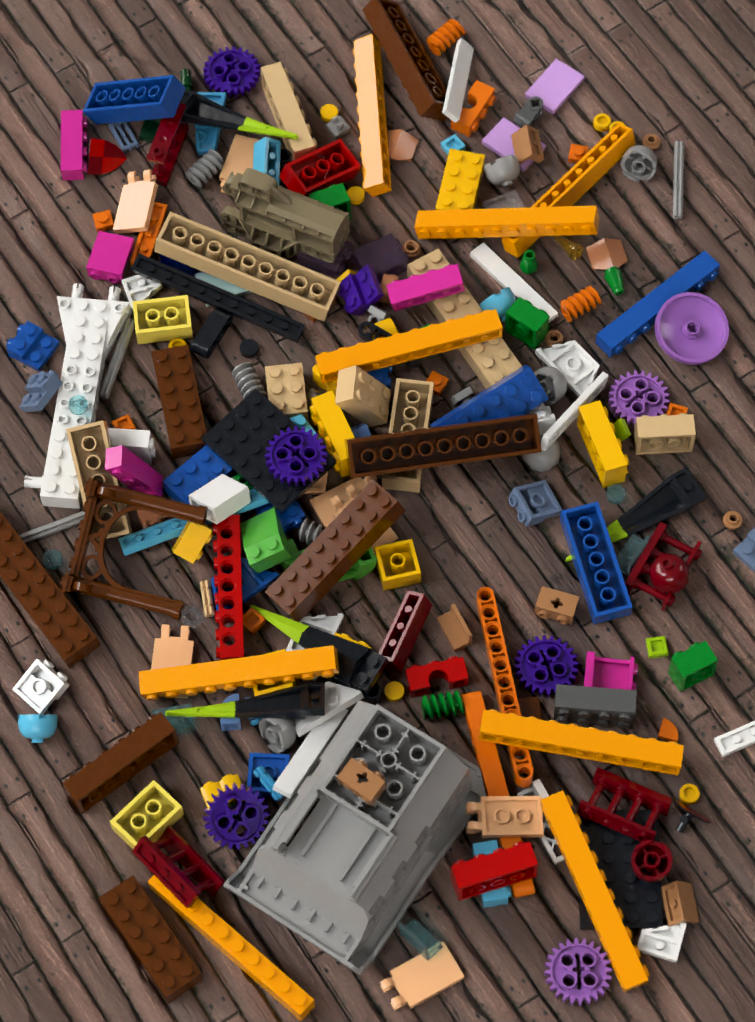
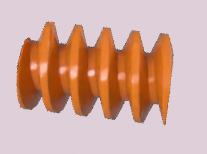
M449 19L442 27H439L437 31H434L432 35L427 37V45L433 54L440 56L441 52L444 53L446 48H450L451 44H455L456 40H459L466 32L458 21Z
M587 286L585 289L580 290L579 293L576 292L573 296H569L567 300H562L560 303L561 312L570 323L572 322L571 316L574 319L578 318L577 312L583 316V309L586 312H590V306L593 309L597 308L595 302L601 305L600 296L592 286Z

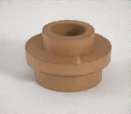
M647 134L643 137L642 144L654 151L660 146V138L655 134Z
M408 240L404 243L402 252L406 257L414 258L420 253V245L414 240Z
M551 330L545 335V343L549 347L555 344H562L563 335L558 330Z
M729 511L723 517V524L726 528L735 530L741 526L742 516L738 512Z

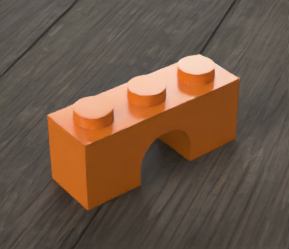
M476 80L468 92L467 102L474 107L470 109L462 107L460 120L456 123L451 120V129L467 137H470L472 132H476L480 120L486 117L489 106H493L495 103V88Z

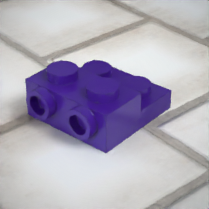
M369 264L365 265L356 274H349L341 281L340 290L338 291L339 295L345 300L344 309L346 312L361 316L369 309L370 305L375 304L384 296L373 266Z

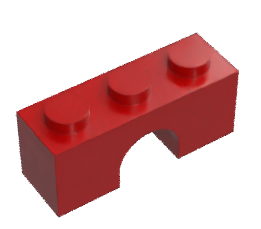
M453 656L445 661L439 662L436 660L429 662L427 665H413L405 669V677L411 698L430 694L429 682L436 677L445 679L449 690L469 685V676L463 657Z

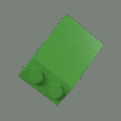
M272 508L240 523L244 550L249 565L257 573L292 558L276 508Z

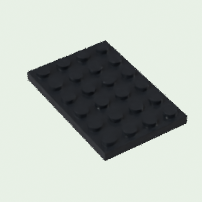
M257 389L251 392L201 438L207 447L281 514L336 464V460L327 453V465L323 466L324 472L318 471L319 478L313 476L312 483L307 479L305 486L302 482H299L298 487H296L295 482L288 486L287 480L280 483V477L274 479V473L270 474V467L266 466V461H268L265 460V454H268L266 447H270L269 440L275 441L274 434L280 436V430L286 433L287 427L294 431V427L297 425ZM300 442L292 443L293 446H298L300 444ZM283 454L280 455L278 458L284 459L287 457V455ZM307 454L305 457L312 458L314 455ZM297 466L292 468V470L298 471L301 469Z
M616 810L614 814L626 818L629 810ZM639 810L633 822L645 826L652 810ZM578 815L581 821L579 827L582 833L586 832L590 842L587 845L590 851H594L597 856L598 862L596 865L599 870H603L607 881H605L607 889L611 888L614 894V905L616 908L619 907L624 919L621 920L624 927L628 926L630 930H642L648 928L656 929L663 926L661 881L654 883L645 882L635 875L631 866L632 853L641 842ZM657 818L652 830L656 831L654 842L659 843ZM578 891L580 930H595Z

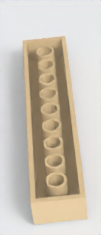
M173 212L169 213L155 243L154 252L325 322L341 283Z
M438 248L407 264V277L421 275L432 269L444 268L446 265H449V262ZM466 286V291L426 302L439 323L446 322L449 319L463 318L468 314H478L483 310ZM502 337L458 348L486 389L522 367Z

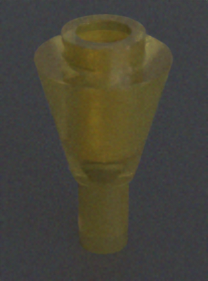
M554 236V239L561 244L571 260L581 257L583 254V246L581 244L565 239L562 236Z

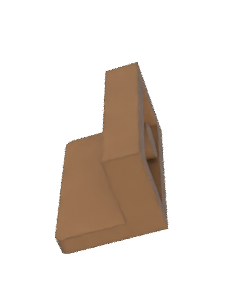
M526 124L511 135L514 154L517 156L520 165L528 159L537 163L544 160L539 130Z
M452 604L451 610L438 616L436 620L453 651L457 652L472 645V634L456 605Z
M674 881L661 887L668 926L680 925V923L685 922L694 924L699 922L691 883Z

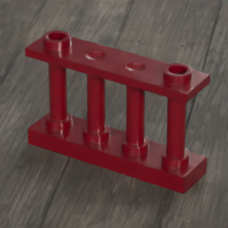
M179 103L173 118H162L146 157V161L155 163L151 175H156L155 182L158 185L167 187L187 137L189 125L180 123L186 109V104Z
M660 521L627 577L625 585L629 594L633 588H638L662 600L661 610L665 612L668 606L671 607L676 599L675 593L673 591L668 592V594L662 593L640 579L642 573L650 574L651 566L648 562L651 557L654 559L665 554L657 548L659 543L665 542L689 554L690 556L686 561L688 570L694 560H699L703 550L700 549L702 544L700 541L692 548L668 536L666 532L667 524Z
M597 767L592 785L596 786L588 802L580 801L577 814L585 819H590L632 837L639 842L654 840L656 836V831L652 830L659 814L667 816L672 798ZM603 790L615 794L607 810L596 806ZM622 798L633 802L626 818L614 814ZM641 806L652 810L645 826L633 822Z
M171 826L166 828L157 842L153 843L147 836L141 837L132 851L186 908L192 907L203 890H207L212 896H215L225 882ZM165 847L172 855L167 857L160 849ZM179 861L186 869L180 871L174 863ZM193 875L199 884L194 885L187 877Z

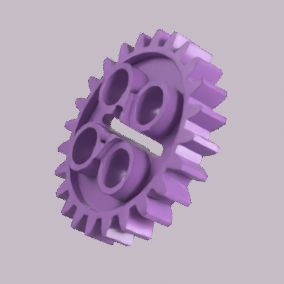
M634 370V375L627 372L626 378L620 375V379H615L614 385H611L610 388L611 392H609L608 404L611 405L610 411H615L614 417L620 416V418L627 420V426L632 422L634 428L636 417L643 415L659 416L667 413L670 394L667 393L668 388L663 387L664 381L657 382L658 376L651 378V372L646 376L643 370L640 375H638L636 370Z
M575 938L574 943L571 944L570 940L567 939L566 946L560 942L559 950L556 948L552 949L554 956L548 954L547 959L550 962H545V967L549 970L544 972L545 976H549L546 979V984H552L549 991L556 990V998L560 995L563 996V1003L570 999L571 1006L574 1004V1001H578V1005L581 1006L582 1001L585 1000L587 1005H590V998L598 1001L597 994L604 996L605 992L603 989L609 988V984L606 982H610L612 977L607 974L612 973V968L607 966L610 965L611 961L604 960L607 955L606 952L599 953L601 946L596 949L593 948V941L586 945L585 938L582 943H579L578 939ZM576 954L579 955V971L581 972L580 990L577 989V972H575ZM584 958H590L592 959L593 964L586 965L583 963L582 960ZM570 959L573 964L565 966L562 960ZM591 978L595 984L591 986L586 985L584 979ZM571 979L574 985L566 986L563 980Z

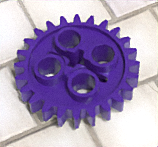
M226 46V51L220 48L218 54L213 52V57L208 56V61H205V67H203L204 80L206 85H209L210 90L215 89V92H225L229 98L234 94L237 98L238 93L244 96L245 90L251 92V87H256L255 82H259L260 64H258L257 58L254 59L253 53L249 55V50L242 52V47L236 50L235 46L232 47V50H229Z
M295 426L294 431L287 427L286 433L280 430V436L273 435L275 441L269 440L270 447H266L268 454H265V460H268L266 461V466L270 467V474L274 473V479L280 477V483L287 480L288 486L295 482L296 487H298L299 482H302L305 486L307 479L312 483L313 476L319 478L318 471L324 472L323 466L327 465L326 458H328V454L325 452L327 451L326 445H323L324 441L319 439L318 433L312 436V429L305 432V427H302L301 431H298L297 426ZM294 442H300L298 446L292 445ZM307 454L314 455L312 458L305 457ZM280 455H287L284 459L278 458ZM296 466L301 468L298 471L292 470Z
M543 635L542 640L535 636L534 643L529 639L528 646L522 644V651L518 650V657H515L516 665H514V670L518 671L516 672V678H521L519 684L526 683L525 690L532 688V695L539 691V697L544 692L548 698L550 697V692H553L555 695L556 684L571 685V682L576 680L574 675L578 674V669L576 668L579 664L575 661L577 655H571L573 648L567 649L568 642L561 644V638L554 641L553 635L549 640L546 639L545 635ZM554 652L557 656L550 657L548 653ZM536 658L538 662L533 663L529 659ZM547 667H549V674H550L551 678L553 679V681H550V679H549V677H548L549 675H548ZM562 670L564 673L559 675L556 674L554 671ZM542 675L545 677V679L538 680L536 679V676Z
M233 783L232 789L225 785V791L218 788L219 795L211 794L214 800L213 802L206 801L210 808L204 809V812L208 815L204 816L203 820L209 822L204 827L211 829L208 835H215L213 838L214 842L216 843L220 840L222 847L227 843L229 849L232 848L233 844H235L237 849H240V844L242 843L247 848L248 841L255 844L254 837L260 838L259 831H265L262 825L269 824V821L264 818L270 815L268 811H264L268 807L266 803H262L265 800L264 797H258L259 792L257 790L252 793L253 788L251 786H248L245 790L243 783H241L239 788ZM230 799H236L237 801L233 807L227 806ZM254 807L253 814L245 815L247 808ZM234 814H235V815H237V814L240 815L239 818H237V817L233 818L232 816H233ZM221 817H227V822L224 825H218ZM244 825L245 830L240 834L236 833L237 827Z

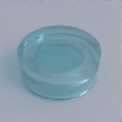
M76 395L69 400L68 406L71 413L82 415L87 411L88 403L85 397Z
M617 484L611 485L606 492L607 500L611 504L622 503L625 499V489Z
M48 550L44 553L42 560L47 569L55 570L61 566L62 556L59 551Z

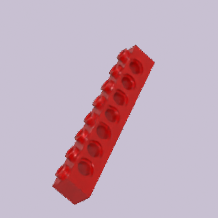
M231 515L218 524L213 523V534H217V540H213L214 552H217V558H214V569H218V575H214V586L218 587V593H215V605H219V611H215V622L219 623V629H215L216 641H220V647H216V659L220 660L244 657L240 515ZM225 535H230V536H231L230 538H227V539H226V538H223V536H225ZM226 552L232 553L230 556L223 555ZM225 570H231V571H232V572L229 573V574L224 573ZM225 588H232L231 591H224ZM227 605L233 606L232 609H225L224 607ZM227 623L234 624L232 627L225 626ZM228 641L234 642V644L230 646L226 645L225 643Z

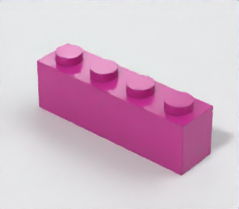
M83 110L61 111V175L63 180H84V172H87V161L84 162V157H87V146L84 147V142H87L88 138L87 131L84 132V128L88 127L87 117L83 115Z
M449 264L444 268L432 269L424 274L412 275L407 279L395 280L386 285L394 312L466 291L458 264Z
M123 445L106 449L105 470L131 490L162 497L163 476Z

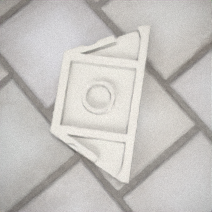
M575 340L564 344H555L551 348H537L535 350V354L548 367H555L564 374L567 386L578 397L593 383L600 367Z
M338 613V616H305L300 623L334 635L340 628L344 614ZM291 639L286 651L302 650L304 648ZM315 676L312 681L316 682L318 676Z
M329 681L325 682V716H305V719H295V730L298 737L363 699L362 692Z

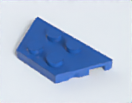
M241 557L243 603L274 583L280 575L275 571L273 573L268 570L257 573L249 565L248 559ZM225 570V571H224V573H226V574H229V573L232 572L231 570ZM212 577L211 583L215 600V593H218V587L214 586V577ZM230 587L224 589L227 592L232 590ZM216 605V611H219V605ZM227 605V606H225L224 608H225V609H232L233 606H232V605Z

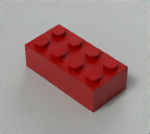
M340 138L285 164L279 177L289 190L309 197L308 194L316 190H323L331 185L345 183L355 178L361 165Z
M521 841L507 849L504 847L498 848L488 855L482 853L468 861H456L451 866L450 879L457 899L461 901L537 877L538 862L531 843Z

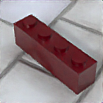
M407 590L378 653L389 660L384 669L402 672L432 607L425 594Z

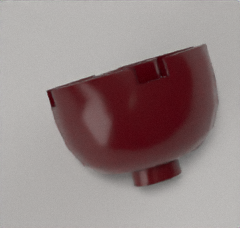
M663 554L651 564L650 578L656 590L662 593L671 591L676 593L687 585L689 571L687 564L681 557L675 554Z
M646 840L635 847L631 856V866L639 879L654 883L661 881L668 875L672 868L673 857L665 844L654 842V840Z

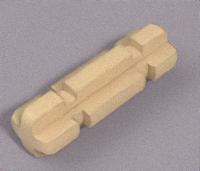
M201 581L200 589L205 617L215 616L210 581Z

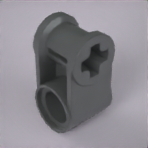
M537 96L531 97L516 113L513 123L521 128L526 124L533 127L543 114V100Z

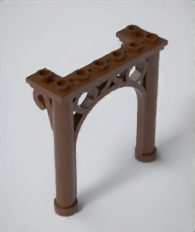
M90 478L84 486L85 497H89V499L84 503L83 512H85L84 519L80 520L78 527L80 535L74 543L75 555L71 557L69 563L71 571L61 578V592H78L168 615L172 619L180 620L184 609V601L127 588L113 579L105 563V541L114 523L120 517L132 511H150L203 526L206 521L208 507L203 505L198 507ZM114 501L131 506L126 507L118 512V508ZM105 504H109L112 507L114 515L107 521L100 518L101 507ZM95 519L98 523L105 525L104 528L100 527L97 533L91 534ZM89 541L94 545V552H98V556H86ZM90 559H96L100 569L95 575L91 576L86 571L87 563ZM103 574L110 584L94 581V579L99 578Z

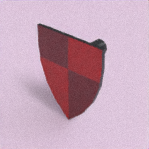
M90 138L87 174L98 175L111 172L121 166L127 157L115 144L103 139Z
M675 799L674 802L686 812L685 815L680 817V822L676 827V830L683 833L692 817L708 824L711 822L678 799Z

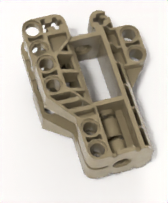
M247 168L244 174L237 173L233 175V172H231L223 185V191L233 197L234 205L239 210L231 206H225L221 213L222 227L230 233L250 240V245L284 259L303 252L322 261L333 263L350 234L349 212L346 213L334 208V206L331 207L319 202V200L316 201L301 195V193H296L283 186H279L275 178L255 169Z

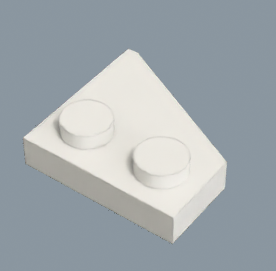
M141 275L121 280L132 312H134L132 301L149 300L162 289L161 284Z
M680 923V925L660 926L656 929H642L637 945L639 952L676 963L687 923Z

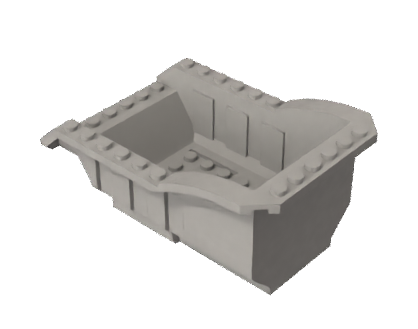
M359 700L336 735L313 764L291 799L286 798L240 868L226 880L223 887L252 904L360 976L373 963L440 859L451 848L467 826L468 821L474 816L466 815L467 802H480V797L486 796L480 768L380 705H373ZM351 758H354L356 761L361 759L369 766L368 769L373 773L378 771L385 777L384 781H386L387 787L373 806H370L338 782L337 776ZM360 778L359 781H360V783H361L362 781H364V782L366 783V782H367V779H366V778H365V779ZM319 798V802L317 803V805L315 806V808L313 809V811L311 812V814L309 815V817L307 818V820L305 821V823L303 824V826L301 827L293 841L290 843L288 847L285 846L289 842V840L291 839V837L293 836V834L295 833V831L297 830V828L299 827V825L301 824V822L303 821L311 807Z

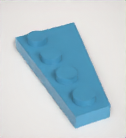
M196 92L219 105L226 106L227 95L225 92ZM194 124L198 155L206 154L209 149L217 151L221 128Z

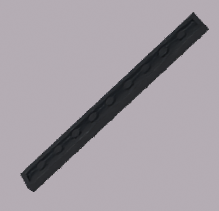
M140 253L131 267V272L298 343L305 330V324Z

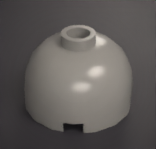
M636 145L630 147L624 153L621 160L622 172L630 180L640 182L639 179H646L645 181H647L656 172L657 157L653 150L647 146Z
M516 155L498 158L493 165L488 163L483 167L487 179L494 185H503L504 188L513 185V181L517 179L520 173V164Z
M543 367L534 372L549 398L543 402L544 404L552 405L564 397L567 390V381L560 370L555 367Z
M555 440L547 450L524 454L523 459L533 470L540 472L549 471L559 463L561 456L560 445Z
M262 718L259 721L261 736L263 740L268 739L271 744L267 746L273 752L279 754L290 748L295 742L297 733L293 719Z

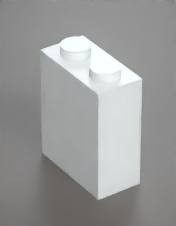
M108 428L112 447L123 445L145 463L152 465V458L156 457V447H154L155 439L151 437L150 430Z
M221 474L188 495L191 505L208 507L206 519L215 524L222 522L251 503L248 486L224 474Z

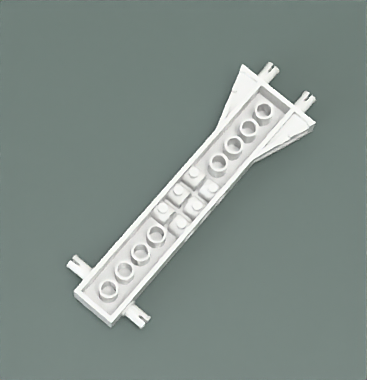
M77 283L73 284L71 297L57 296L66 341L60 379L63 383L58 390L44 475L42 477L25 475L26 480H24L25 488H41L40 498L43 506L71 509L81 508L82 497L66 429L93 423L96 420L105 360L117 341L116 337L122 331L126 318H130L132 314L130 302L119 301L121 293L119 287H115V291H113L114 286L109 288L108 300L82 298L85 287L79 284L77 288Z

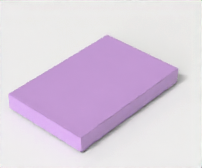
M555 59L528 89L525 97L527 99L534 96L540 97L543 100V109L554 115L584 81L585 76L560 60Z
M503 117L482 139V145L500 157L515 156L511 135L520 128ZM541 142L542 151H544L546 145ZM528 159L520 165V170L524 172L534 161Z

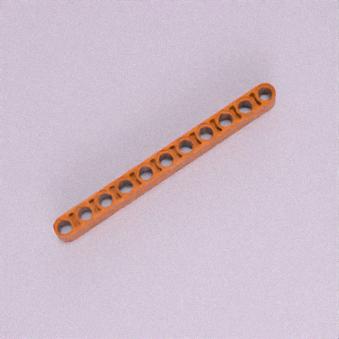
M482 587L477 591L476 605L500 713H515L521 716L495 595L491 588ZM485 615H492L493 617L487 618ZM489 632H496L497 634L491 635ZM499 649L500 652H493L492 650ZM502 666L505 669L498 670L497 667ZM507 684L508 687L503 688L500 685ZM504 702H511L513 704L505 705ZM507 745L515 783L521 788H527L533 782V766L529 749ZM522 755V756H524L525 758H524V759H517L516 756ZM525 773L528 777L522 778L519 775Z
M481 691L461 694L464 714L477 763L481 771L486 796H509L495 743L478 740L483 710H486ZM498 838L500 846L505 849L513 847L515 843L522 841L521 838ZM532 879L511 885L514 898L535 894Z

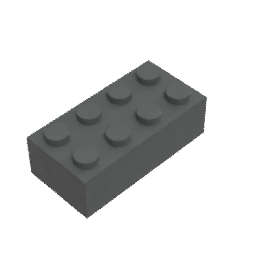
M556 684L553 720L561 724L571 722L581 726L596 724L599 727L617 726L620 729L633 727L636 714L637 690Z

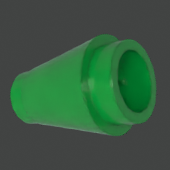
M532 250L525 251L519 265L525 274H532L538 268L535 253Z
M611 267L605 270L604 278L614 295L624 293L621 270L618 267Z

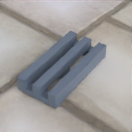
M127 122L108 124L112 135L124 154L127 153V150L132 151L134 147L136 149L139 148V143ZM121 123L125 127L133 143L130 144L129 140L127 139L124 131L120 126ZM114 126L117 127V129H118L120 135L122 136V138H123V140H124L126 146H124V144L122 143V141H121L119 135L117 134V132H116Z

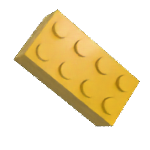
M455 149L449 150L435 210L475 209L484 171L483 167L485 166L484 154Z
M329 391L311 398L312 406L309 408L312 415H310L313 425H317L319 429L317 432L326 444V452L336 460V464L333 466L335 472H339L341 477L349 475L344 439L355 437L341 408L335 404L336 397L333 391Z
M599 400L579 406L576 425L603 488L625 482L629 460L626 454L623 455L621 441L614 434V424L609 422L607 418V408L602 406Z

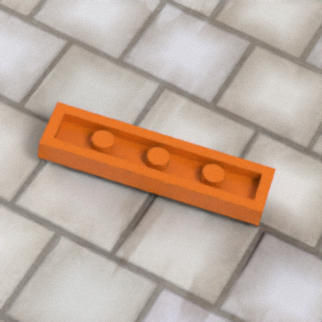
M154 202L148 231L139 233L130 260L131 265H133L139 253L152 259L156 239L161 231L168 210V204Z

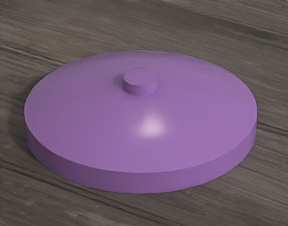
M685 292L671 297L660 308L655 319V335L660 347L669 357L683 364L700 365L713 360L723 350L729 336V324L724 311L713 299L700 293Z

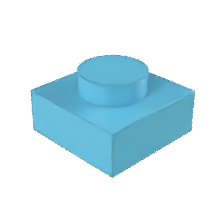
M455 134L441 142L440 146L447 155L450 149L466 150L465 144Z

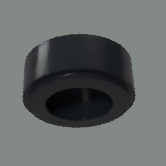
M253 339L243 340L240 344L241 355L245 358L255 357L258 353L257 342Z

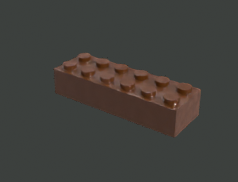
M188 344L151 351L172 458L177 459L195 455L206 446L201 440L206 434V428Z
M162 712L157 715L154 714L148 718L144 725L135 727L126 738L116 741L111 749L101 752L92 763H86L81 768V771L68 776L63 786L68 797L80 813L84 814L178 745L179 740L174 727Z
M134 875L99 897L101 906L168 1004L203 981L200 971Z

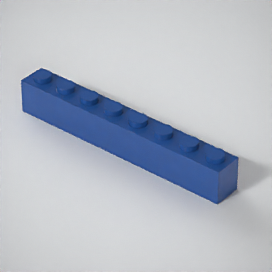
M704 250L598 332L595 343L610 358L615 354H620L626 345L634 343L640 334L647 333L651 329L652 325L655 324L660 308L668 299L680 293L701 291L707 282L713 281L718 277L720 264Z

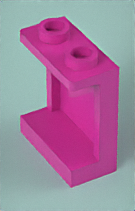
M99 231L86 266L88 276L95 280L101 279L113 284H122L121 280L124 279L123 274L130 254L133 253L135 248L134 238Z
M587 651L584 686L636 690V682H633V675L637 676L638 664L634 663L635 657H630V660L595 657V652Z

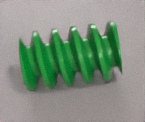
M457 690L454 691L453 697L449 691L446 692L445 698L442 693L438 694L437 699L434 694L430 695V700L426 695L422 697L421 708L424 721L427 714L431 720L434 717V713L437 714L438 718H441L442 712L445 713L446 717H449L450 711L453 712L454 716H457L458 710L464 715L462 698Z

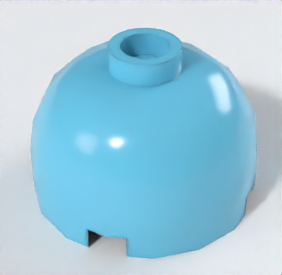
M510 287L500 290L502 294L498 293L495 295L494 293L479 304L480 308L483 311L496 309L499 319L504 322L506 320V312L516 301Z
M18 715L19 731L25 738L32 739V743H44V739L50 738L57 729L58 715Z

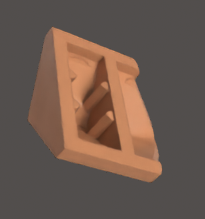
M402 129L387 130L389 159L412 161L419 140Z
M603 238L586 247L592 270H607L611 267L619 268L628 262L621 240Z

